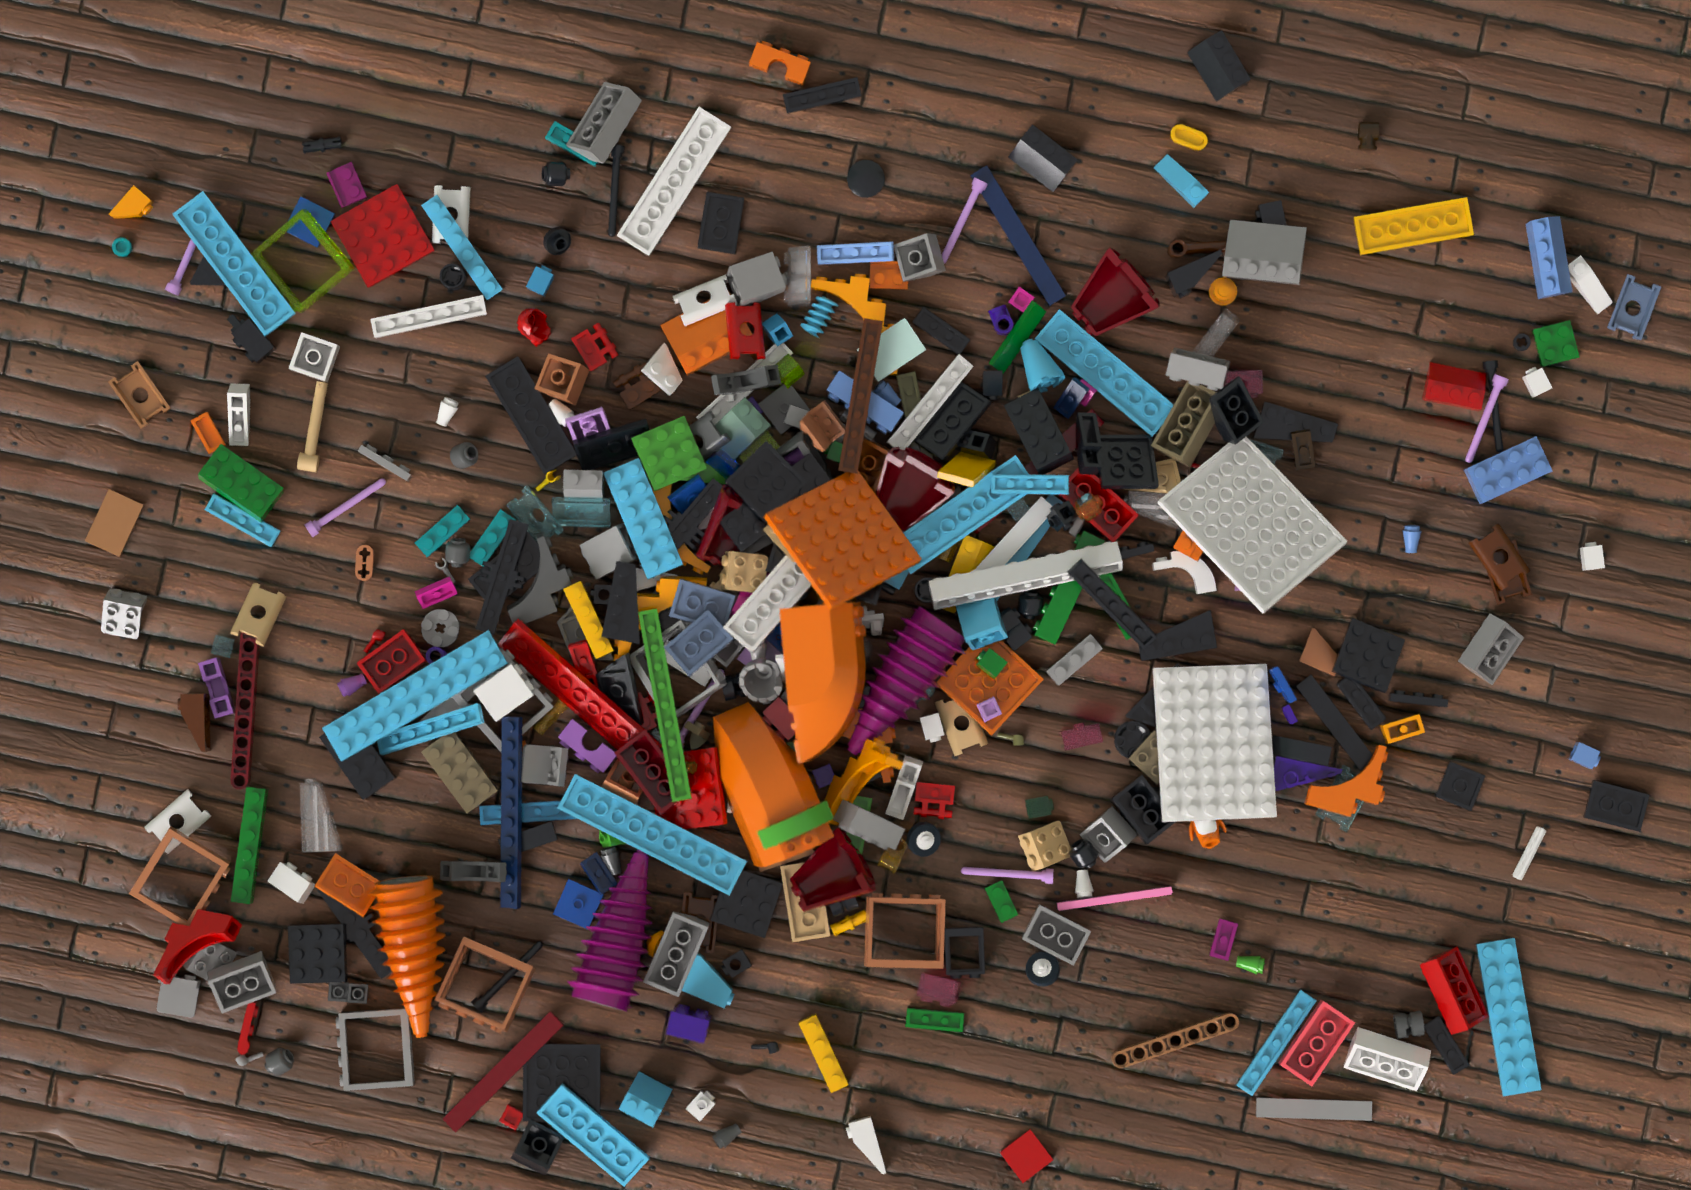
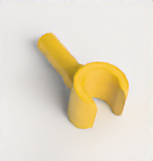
M556 469L547 472L546 479L536 487L538 492L547 484L561 478V475L556 478L553 477V472Z

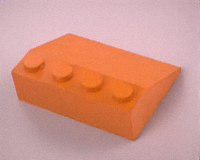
M725 310L687 326H684L681 315L660 325L687 376L729 354ZM742 323L740 325L741 333L746 336L752 335L747 323Z

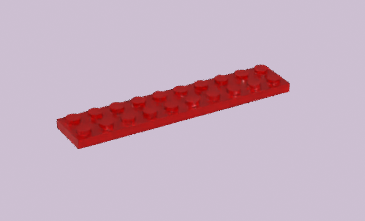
M517 619L497 644L504 651L508 649L514 655V660L519 664L521 663L530 674L617 750L645 730L521 620ZM651 736V738L654 740L657 746L661 748L662 744L659 743L653 736Z

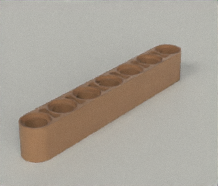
M1224 1013L1118 1049L1113 1052L1111 1061L1117 1068H1125L1233 1031L1238 1027L1239 1019L1233 1013ZM1231 1016L1235 1022L1233 1026L1227 1027L1225 1019ZM1209 1023L1216 1024L1215 1032H1207L1206 1027ZM1191 1029H1196L1198 1031L1197 1038L1190 1039L1188 1032ZM1173 1035H1178L1180 1037L1179 1044L1171 1045L1170 1038ZM1156 1041L1162 1044L1161 1050L1157 1052L1152 1050V1044ZM1136 1048L1144 1050L1142 1057H1134L1133 1052ZM1118 1054L1125 1055L1124 1063L1117 1064L1115 1062Z

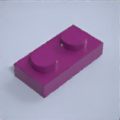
M1219 918L1209 956L1228 961L1238 923Z

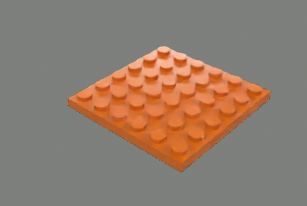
M859 471L857 474L846 472L766 513L764 516L829 610L921 561L919 554Z

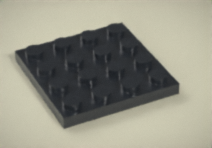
M545 1044L523 1066V1121L529 1122L531 1119L535 1122H546L537 1114V1110L562 1083L600 1115L601 1044Z

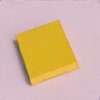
M960 452L938 471L937 478L973 487L995 468L996 461Z

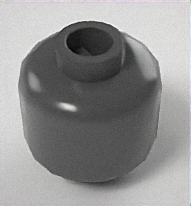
M470 442L460 443L450 451L451 462L459 469L473 466L478 460V451Z
M462 538L451 539L445 546V560L451 563L452 567H463V564L468 563L470 560V545Z
M277 1048L267 1054L265 1068L268 1073L281 1076L292 1069L294 1056L288 1049Z

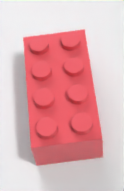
M1320 1000L1278 1064L1310 1086H1313L1355 1022L1323 1000Z

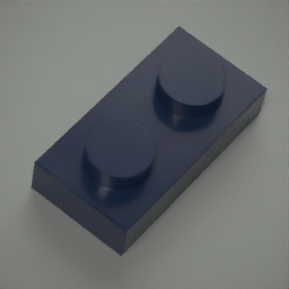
M1074 377L1053 408L1069 419L1090 388Z
M597 852L580 863L600 895L607 892L608 888H613L617 885L616 880Z

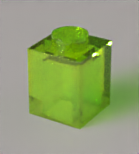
M789 354L775 364L778 365L781 384L787 389L805 374L800 365Z

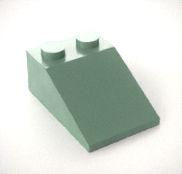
M746 397L737 403L715 425L721 435L727 433L731 439L730 442L716 452L730 465L771 428V425Z

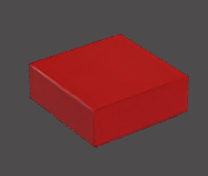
M508 1104L499 1122L516 1130L523 1118V1111Z

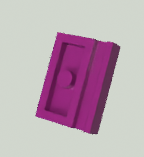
M352 162L326 173L342 209L368 198Z

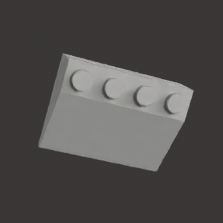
M1230 220L1222 276L1226 278L1300 285L1307 228Z

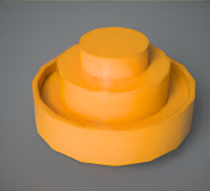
M1225 277L1218 278L1210 285L1209 297L1216 305L1227 306L1235 300L1237 287L1231 279Z
M664 931L650 935L651 939H647V949L650 952L648 955L654 958Z

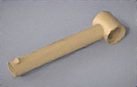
M316 382L305 451L299 454L298 470L316 473L318 470L320 456L316 455L328 386V383Z

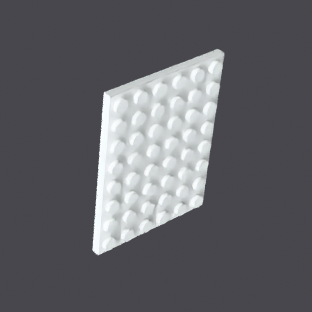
M1247 437L1236 445L1227 443L1158 500L1161 508L1263 614L1347 543V540Z
M1267 664L1153 668L1162 822L1277 817Z

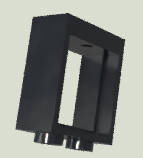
M983 927L945 928L946 975H950V979L962 978V975H969V978H981V974H985ZM978 936L979 968L951 969L950 937Z

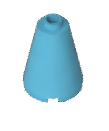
M1033 339L1024 341L1020 350L1029 390L1033 391L1038 388L1040 393L1048 391L1047 387L1052 385L1054 388L1065 379L1064 372L1041 344Z

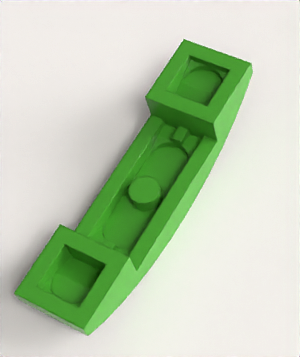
M827 800L792 817L757 831V834L765 850L834 819Z

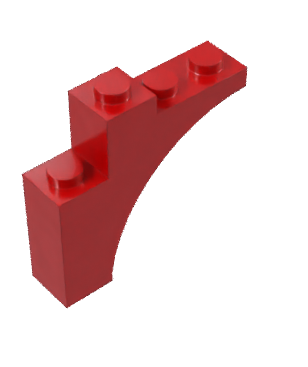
M197 909L190 926L172 923L164 939L168 942V945L153 975L164 984L170 985L178 970L197 952L216 943L234 942L242 924L232 916Z

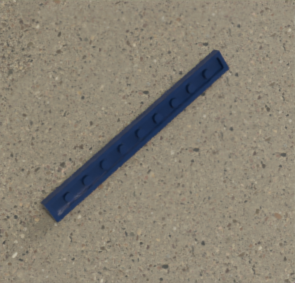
M516 716L502 717L501 862L506 863L507 874L506 882H501L500 907L512 909L521 908L522 717Z

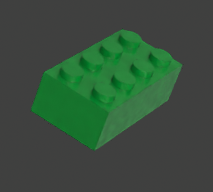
M222 444L219 445L198 473L199 480L260 523H262L284 493L282 486Z

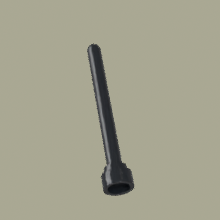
M615 145L610 152L611 157H613L608 235L610 237L616 235L620 158L625 154V146Z
M1498 360L1482 362L1483 370L1485 369V373L1488 374L1490 394L1494 387L1492 386L1493 376L1497 372V368H1499ZM1497 398L1492 410L1495 449L1497 452H1502L1503 441Z
M541 941L536 942L519 961L527 963L543 947V943ZM511 967L483 996L475 997L471 1001L472 1005L482 1013L487 1008L488 1001L519 970Z

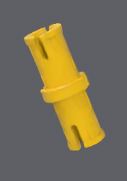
M864 909L854 915H847L845 919L831 924L830 927L834 936L849 929L853 930L855 929L854 927L866 922V911Z

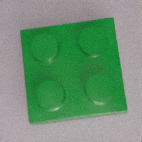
M1570 320L1532 330L1541 367L1580 357Z

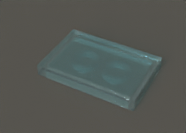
M552 497L553 526L611 528L610 499Z

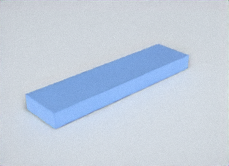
M894 242L817 245L818 265L894 261Z

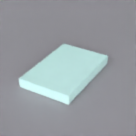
M905 318L881 333L874 377L878 382L926 351V348Z

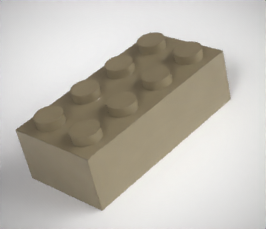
M1187 381L1151 446L1159 453L1191 467L1215 424L1209 398L1217 392L1203 385L1194 386L1188 384L1189 381Z
M457 732L440 737L421 751L467 814L499 791L498 787Z

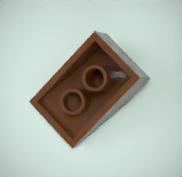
M181 694V698H178V710H181V714L201 752L211 751L210 695Z

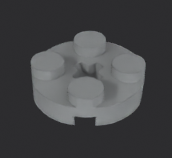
M436 609L425 616L421 623V632L426 642L435 647H447L457 640L460 623L452 612L445 609ZM438 623L441 625L445 624L444 633L436 632L435 629Z

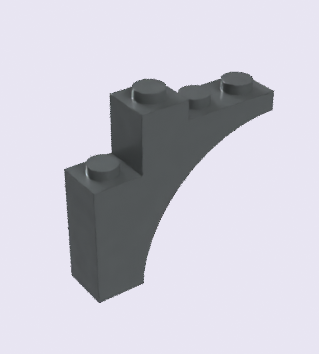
M544 532L536 534L540 549V563L536 577L527 592L517 601L507 606L512 623L519 619L526 624L557 612L556 605H559L556 594L552 595V593L572 585L571 579H574L571 569H566L565 564L557 566L560 564L556 553L552 554L550 547H553L549 536L545 537Z

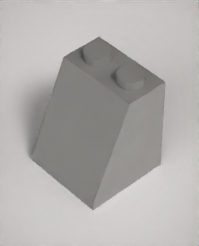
M773 251L729 266L726 277L737 301V306H752L754 302L759 303L785 291L787 280L785 275L781 274L779 267H781L780 261L777 256L774 257Z
M564 470L563 492L565 510L604 511V472L598 470Z
M624 523L616 525L579 545L583 557L590 566V572L596 579L613 573L616 561L631 564L639 560Z

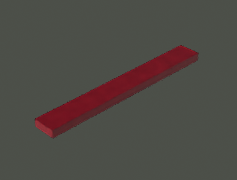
M550 1011L442 1119L455 1133L458 1132L564 1024Z

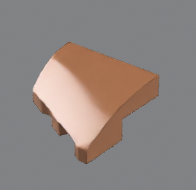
M1311 628L1299 662L1335 676L1336 673L1332 672L1337 653L1315 628Z

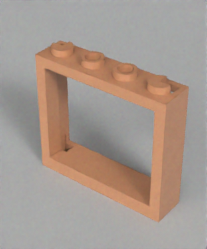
M171 826L129 894L178 924L190 926L197 909L206 910L211 902L208 899L210 894L217 892L221 885L218 883L221 876L225 878L231 869L228 867L230 861ZM172 838L177 839L221 866L188 920L140 892Z
M872 893V897L866 896L864 966L943 969L946 899L940 898V895L932 894L929 895V898H921V894H910V898L902 897V894L892 893L891 897H883V893ZM873 904H936L935 960L872 958Z
M463 937L435 1001L439 1003L438 1006L447 1011H449V1008L456 1010L455 1014L466 1018L468 1015L474 1018L473 1022L483 1026L484 1023L491 1025L490 1029L500 1034L502 1031L508 1032L536 969L529 964ZM468 949L526 973L503 1024L446 999Z

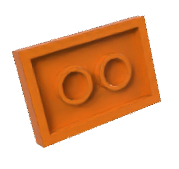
M335 853L314 887L364 917L376 896L368 893L375 890V883L379 882V880Z

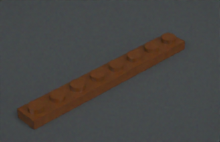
M864 318L838 471L858 473L883 321Z

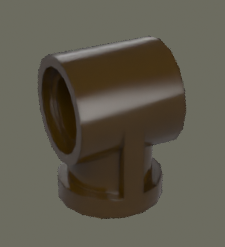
M1359 121L1358 141H1360V145H1358V150H1377L1375 142L1378 141L1379 122Z

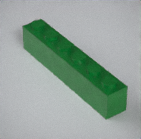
M1083 531L1082 534L1078 533L1074 540V544H1076L1074 550L1083 549L1086 546L1102 545L1105 540ZM1076 581L1061 583L1057 586L1053 585L1049 596L1052 598L1049 604L1045 602L1042 609V614L1044 615L1041 621H1036L1032 629L1036 631L1034 636L1056 645L1082 590V587Z
M246 787L231 902L253 903L269 789Z

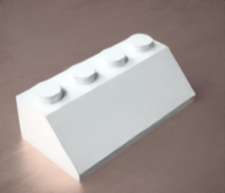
M1358 1027L1352 1038L1343 1068L1417 1091L1429 1068L1431 1050Z

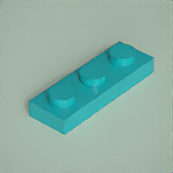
M554 121L545 139L595 167L598 162L591 161L566 146L574 132Z
M457 505L419 538L415 544L426 557H429L471 519Z
M500 509L471 550L470 558L484 567L482 565L483 561L488 562L503 541L510 519H515Z

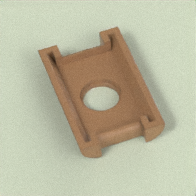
M137 361L131 365L133 368L131 372L119 380L114 377L108 383L142 429L149 425L147 421L160 411L166 413L170 410V406ZM138 388H144L148 392V398L143 403H138L133 398V393Z

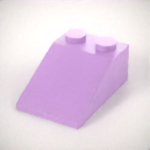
M602 407L565 419L573 440L611 429Z

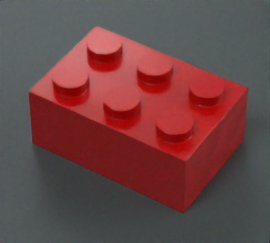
M403 629L358 661L357 665L377 693L381 694L426 663L427 660L408 632Z

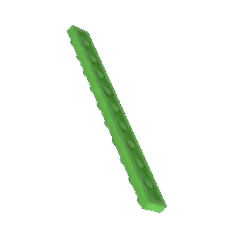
M657 609L641 611L638 614L672 802L692 799Z

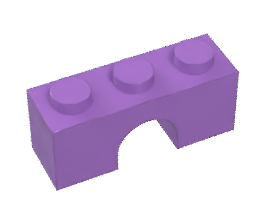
M213 658L198 663L203 682L206 683L210 694L209 702L214 718L218 719L234 714L235 707L220 658Z
M572 719L558 736L561 739L559 743L565 748L569 749L571 747L576 751L574 755L580 760L584 761L586 759L591 763L589 767L595 772L599 773L601 771L604 773L615 760V751L604 743L594 751L587 750L583 745V737L588 730Z

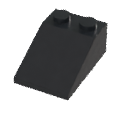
M1221 250L1168 272L1165 278L1173 297L1179 296L1181 299L1192 293L1191 290L1221 256Z
M1240 376L1234 378L1209 398L1215 425L1224 441L1236 445L1264 423Z

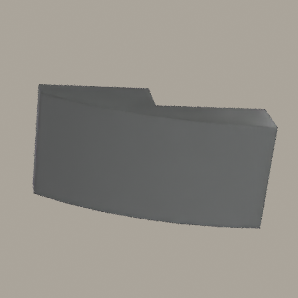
M349 982L329 983L328 1001L367 1004L368 984Z

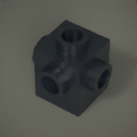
M1069 500L1063 504H1055L1050 508L1051 512L1046 516L1050 526L1056 532L1062 529L1067 531L1074 526L1073 522L1079 517Z

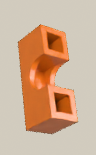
M765 41L756 43L749 62L750 67L767 73L770 65L779 61L787 66L785 80L801 86L804 85L811 66V62L808 61L809 58L799 54L797 57L793 56L789 50L784 48L777 50L772 48V44Z

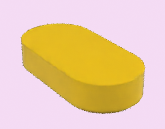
M1183 124L1175 125L1170 132L1173 142L1195 151L1204 149L1208 142L1204 132Z

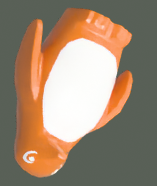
M1222 820L1190 821V839L1193 841L1195 832L1201 846L1212 849L1220 843L1219 826L1226 833L1225 824Z

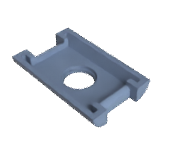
M1627 274L1607 328L1612 331L1618 328L1633 334V339L1642 340L1661 286L1652 284L1651 288L1634 282L1635 277ZM1631 300L1637 301L1640 305V311L1637 315H1629L1626 312V304Z

